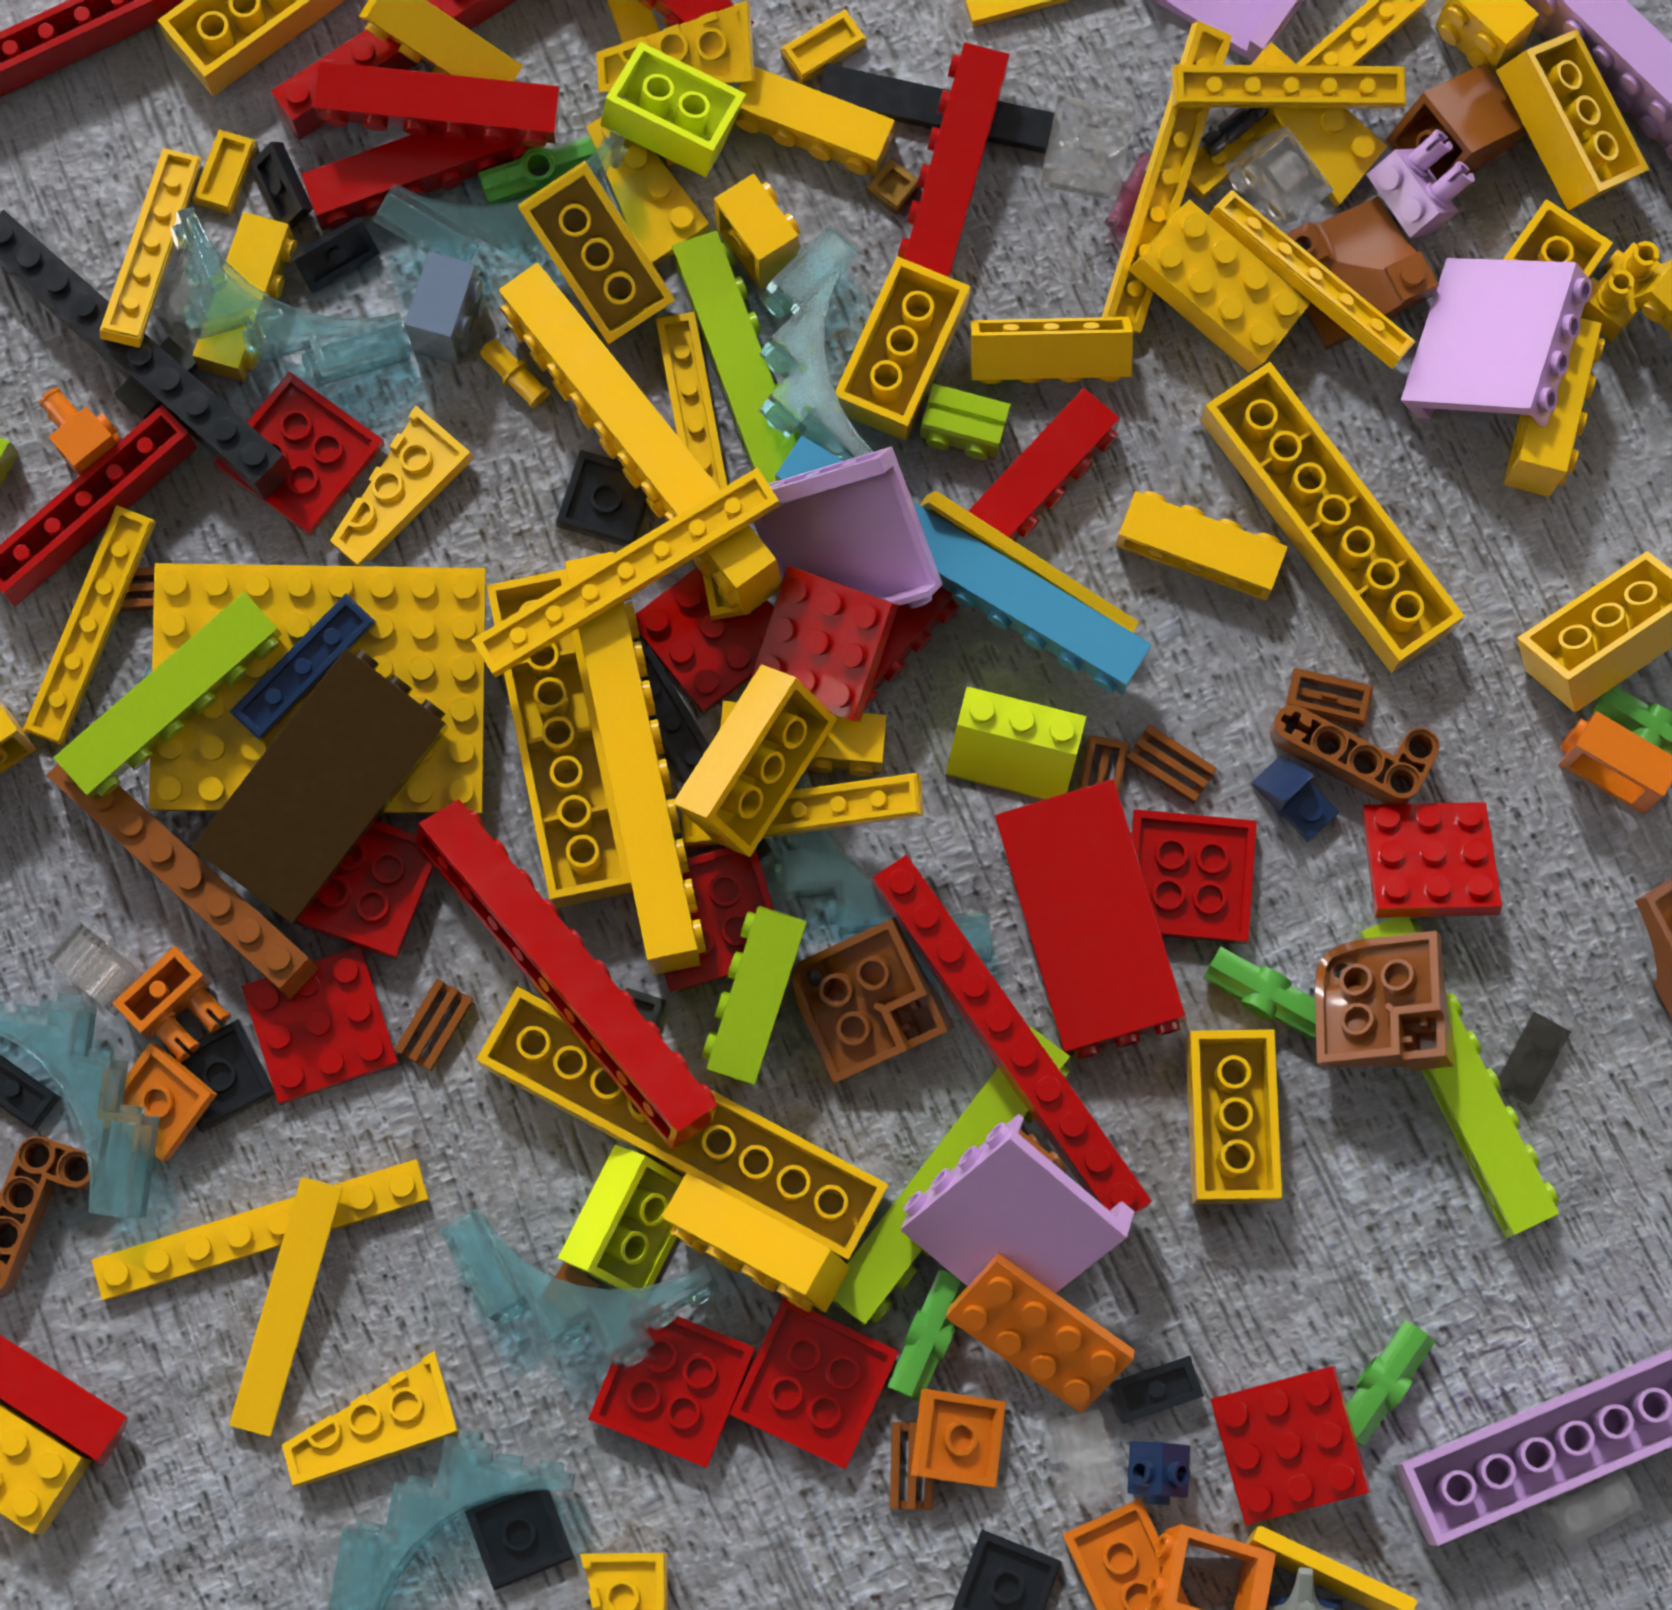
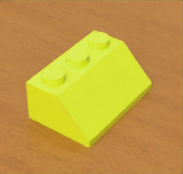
M639 42L605 99L600 126L706 178L725 145L744 102L746 93Z
M967 686L945 775L1043 800L1065 794L1068 791L1087 716Z
M615 1144L558 1259L645 1302L676 1240V1237L669 1233L673 1226L665 1221L662 1215L682 1182L683 1177L645 1155Z

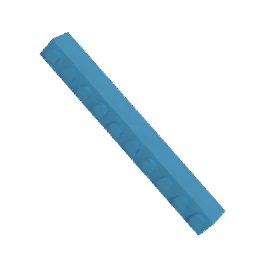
M801 435L776 473L775 479L779 481L844 460ZM913 502L943 583L941 587L953 593L952 598L958 604L968 609L978 608L988 614L987 619L1000 629L1008 630L1010 627L1023 635L1022 640L1033 649L1043 651L1045 648L1058 656L1057 661L1065 668L1073 672H1078L1080 669L1093 677V683L1100 689L1108 693H1113L1114 691L1122 695L1125 693L1148 656L1151 643Z

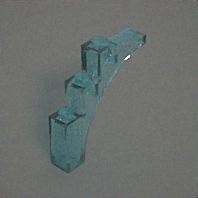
M612 128L594 153L585 160L604 190L608 183L602 179L610 166L617 169L628 151V148L623 146L626 139L625 136ZM393 183L372 220L426 253L430 251L466 262L471 261L479 247V244L473 241L476 236L517 261L522 252L529 256L539 240L518 209V204L530 196L512 202L485 206L451 204L423 197Z
M193 207L177 211L175 225L171 226L172 237L177 249L184 248L189 263L184 264L190 286L198 287L188 292L187 305L182 306L188 328L196 329L199 340L246 326V329L242 330L245 346L249 353L255 352L259 364L305 350V353L302 354L304 369L308 377L314 376L318 387L409 360L413 348L400 313L374 318H334L308 313L277 301L247 282L224 260L207 237Z
M829 225L771 280L759 298L772 315L785 322L771 336L759 354L773 372L780 374L785 379L770 394L759 412L773 429L780 431L787 438L798 429L804 434L805 438L845 461L874 451L858 435L841 408L830 380L825 356V319L830 297L839 278L859 252Z
M807 768L793 790L811 788ZM827 830L788 835L789 847L797 846L798 850L782 851L783 863L775 864L777 889L785 888L786 900L835 895L836 899L828 900L830 924H838L839 935L859 934L893 918L871 888L872 880L867 878L844 856ZM948 912L983 962H991L993 950L989 914H956ZM905 936L921 968H928Z
M58 993L57 1000L41 999L40 1006L17 1004L16 1011L4 1010L5 1002L0 1001V1035L17 1043L45 1067L62 1088L76 1114L87 1150L90 1173L89 1213L127 1219L146 1218L160 1117L145 1115L146 1107L123 1104L129 1061L113 1059L114 1051L92 1048L98 1006L82 1004V995Z
M476 1208L439 1230L488 1319L494 1322L500 1320L503 1323L510 1322L525 1312L523 1306L529 1304L547 1338L555 1344L563 1342L564 1345L573 1343L586 1334L585 1327L590 1325L610 1362L617 1366L624 1363L626 1367H629L643 1360L648 1355L646 1349L655 1344L647 1331L648 1328L653 1326L654 1330H658L668 1325L677 1318L674 1312L687 1304H690L691 1308L706 1302L713 1296L711 1290L719 1286L712 1271L706 1265L674 1280L644 1288L607 1290L574 1285L547 1275L525 1262L501 1239L485 1214Z
M459 1429L458 1438L445 1436L436 1488H433L434 1479L408 1475L407 1483L394 1482L385 1533H382L383 1524L358 1521L356 1529L343 1528L328 1610H385L403 1571L421 1547L446 1524L475 1506L506 1495L536 1490L573 1492L576 1474L564 1472L565 1463L539 1460V1466L535 1468L522 1466L523 1457L498 1453L497 1461H493L496 1444L483 1442L485 1433Z

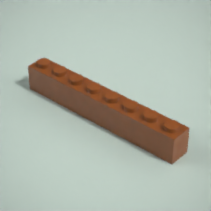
M59 764L46 775L60 790L289 999L319 970L308 956L121 786H118L104 798L97 795L92 799L81 790Z

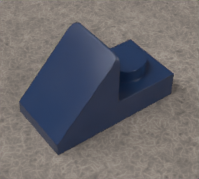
M1279 756L1251 782V785L1309 842L1337 816L1339 811L1311 784L1314 778L1311 772L1285 757Z

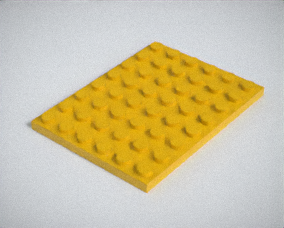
M155 563L152 671L243 592L253 600L279 629L282 635L276 639L279 645L271 654L262 660L257 656L245 666L248 672L240 681L231 687L225 684L213 695L216 697V700L208 709L199 715L193 712L183 720L182 723L185 727L177 736L168 742L162 739L150 749L153 755L150 758L149 810L220 811L314 688L261 742L229 711L346 593L377 623L350 652L355 655L359 649L379 663L375 669L386 679H389L394 674L410 686L412 690L408 695L419 704H422L427 699L445 713L441 720L448 726L446 732L383 813L435 814L459 799L468 810L472 809L477 814H483L485 661L472 642V639L485 632L486 568Z

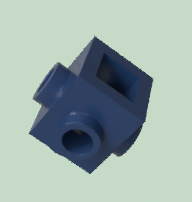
M1130 1441L1127 1494L1145 1495L1144 1504L1170 1505L1171 1497L1188 1498L1190 1445Z

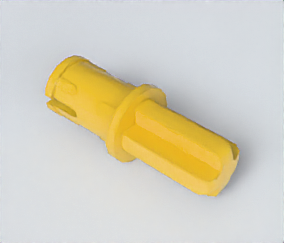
M493 338L484 344L480 355L502 377V384L504 386L510 385L529 403L531 408L539 406L547 398L550 390L544 387L527 369V363L524 360L519 361L497 339Z

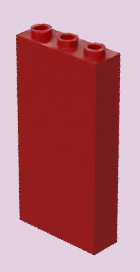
M1114 779L996 814V822L1064 1052L1069 1056L1075 1054L1076 1059L1081 1060L1100 1054L1099 1047L1115 1042L1117 1048H1122L1140 1042L1139 1035L1155 1030L1157 1036H1162L1180 1030L1179 1023L1188 1021Z

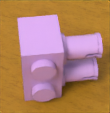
M1437 129L1415 149H1395L1366 174L1410 238L1432 235L1459 211L1451 199L1475 181L1473 173L1465 175L1470 169L1460 161L1454 164V167L1438 180L1432 174L1429 168L1453 149L1450 141L1445 144L1443 143L1448 137Z

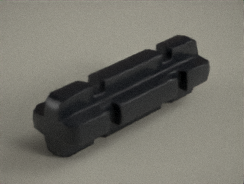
M1238 108L1219 123L1216 130L1212 129L1202 137L1200 143L1202 148L1208 155L1216 156L1225 149L1224 146L1226 144L1230 145L1253 127L1252 124L1254 122L1258 123L1267 116L1269 108Z

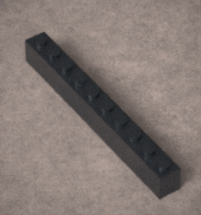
M4 209L0 212V267L157 406L163 405L191 436L266 501L293 473L284 455L146 334H144L140 348L100 339V328L109 301Z

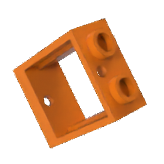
M1597 711L1587 721L1580 718L1574 729L1571 728L1559 747L1561 751L1565 752L1559 762L1560 766L1643 815L1664 797L1672 783L1671 754Z
M1183 1524L1165 1530V1533L1161 1534L1156 1546V1558L1159 1559L1157 1574L1151 1579L1147 1592V1599L1151 1602L1149 1610H1202L1176 1602L1187 1544L1243 1560L1233 1610H1266L1276 1557L1275 1552Z

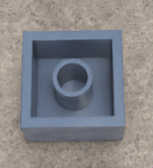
M428 252L404 324L414 353L456 365L460 364L463 353L469 354L474 341V331L471 330L475 317L480 318L486 304V295L482 292V280L478 277L474 263Z

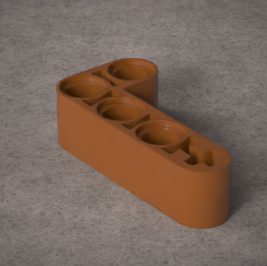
M1287 705L1281 708L1271 723L1269 730L1270 738L1278 748L1384 804H1408L1422 786L1440 749L1436 734L1426 728H1415L1408 732L1394 755L1297 705ZM1289 721L1296 724L1292 734L1284 731ZM1310 730L1314 733L1306 744L1303 740ZM1320 739L1330 740L1336 747V753L1331 755L1322 753L1317 747V741ZM1416 742L1423 745L1427 751V757L1417 758L1413 756L1409 751V744ZM1363 758L1369 761L1372 765V773L1363 774L1357 771L1353 760ZM1393 777L1404 779L1409 786V792H1396L1390 784V779Z
M33 1136L21 1143L0 1193V1255L9 1257L8 1263L0 1260V1298L10 1294L18 1282L55 1185L58 1184L81 1192L93 1190L99 1185L103 1176L102 1165L98 1159L80 1149L45 1137ZM41 1147H47L50 1154L49 1160L44 1166L35 1168L32 1163L34 1152ZM82 1160L87 1161L89 1166L87 1176L81 1181H73L71 1170L74 1164ZM30 1186L34 1193L33 1200L27 1207L19 1208L16 1201L17 1194L24 1187ZM15 1226L18 1232L17 1241L11 1247L4 1248L1 1244V1235L8 1227Z

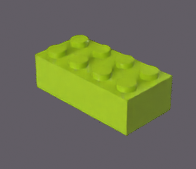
M758 906L756 913H747L740 934L741 937L747 938L746 946L743 953L737 951L734 953L727 977L735 980L731 992L723 991L714 1016L722 1019L718 1033L710 1031L701 1056L709 1060L707 1070L755 1085L807 924L806 920L763 906Z

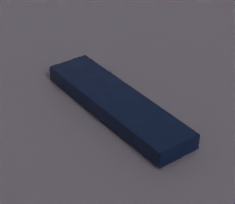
M345 593L229 712L261 742L321 681L345 649L350 651L377 624L376 621Z

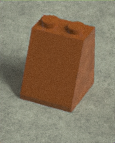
M1483 63L1424 91L1385 140L1393 150L1415 149L1431 136L1436 129L1443 132L1448 137L1443 143L1445 144L1450 141L1453 149L1429 168L1438 180L1454 167V164L1458 161L1464 163L1470 169L1465 173L1466 176L1475 172L1512 147L1526 129L1504 86L1488 66Z

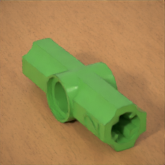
M590 136L548 150L541 147L532 148L526 151L521 159L479 172L478 176L489 207H493L529 194H535L583 161L587 162L593 173L601 171V165ZM538 167H544L549 170L543 176L531 174Z
M1614 686L1598 698L1590 712L1591 715L1597 711L1672 755V711L1656 703L1646 704L1617 686Z
M1220 946L1202 978L1203 980L1241 1000L1240 1004L1253 1014L1267 1020L1275 1019L1311 1040L1315 1037V998L1293 987L1292 982L1281 973L1266 966L1257 967Z
M939 1269L921 1311L918 1310L903 1343L905 1345L904 1351L889 1380L887 1388L920 1402L921 1389H927L938 1361L942 1362L957 1328L954 1326V1323L945 1318L948 1307L967 1288V1285L955 1275Z
M1406 1320L1402 1322L1380 1356L1376 1355L1365 1368L1355 1384V1387H1357L1356 1391L1349 1401L1346 1402L1356 1440L1361 1447L1365 1446L1387 1412L1393 1411L1412 1384L1410 1378L1422 1364L1435 1343L1426 1332Z

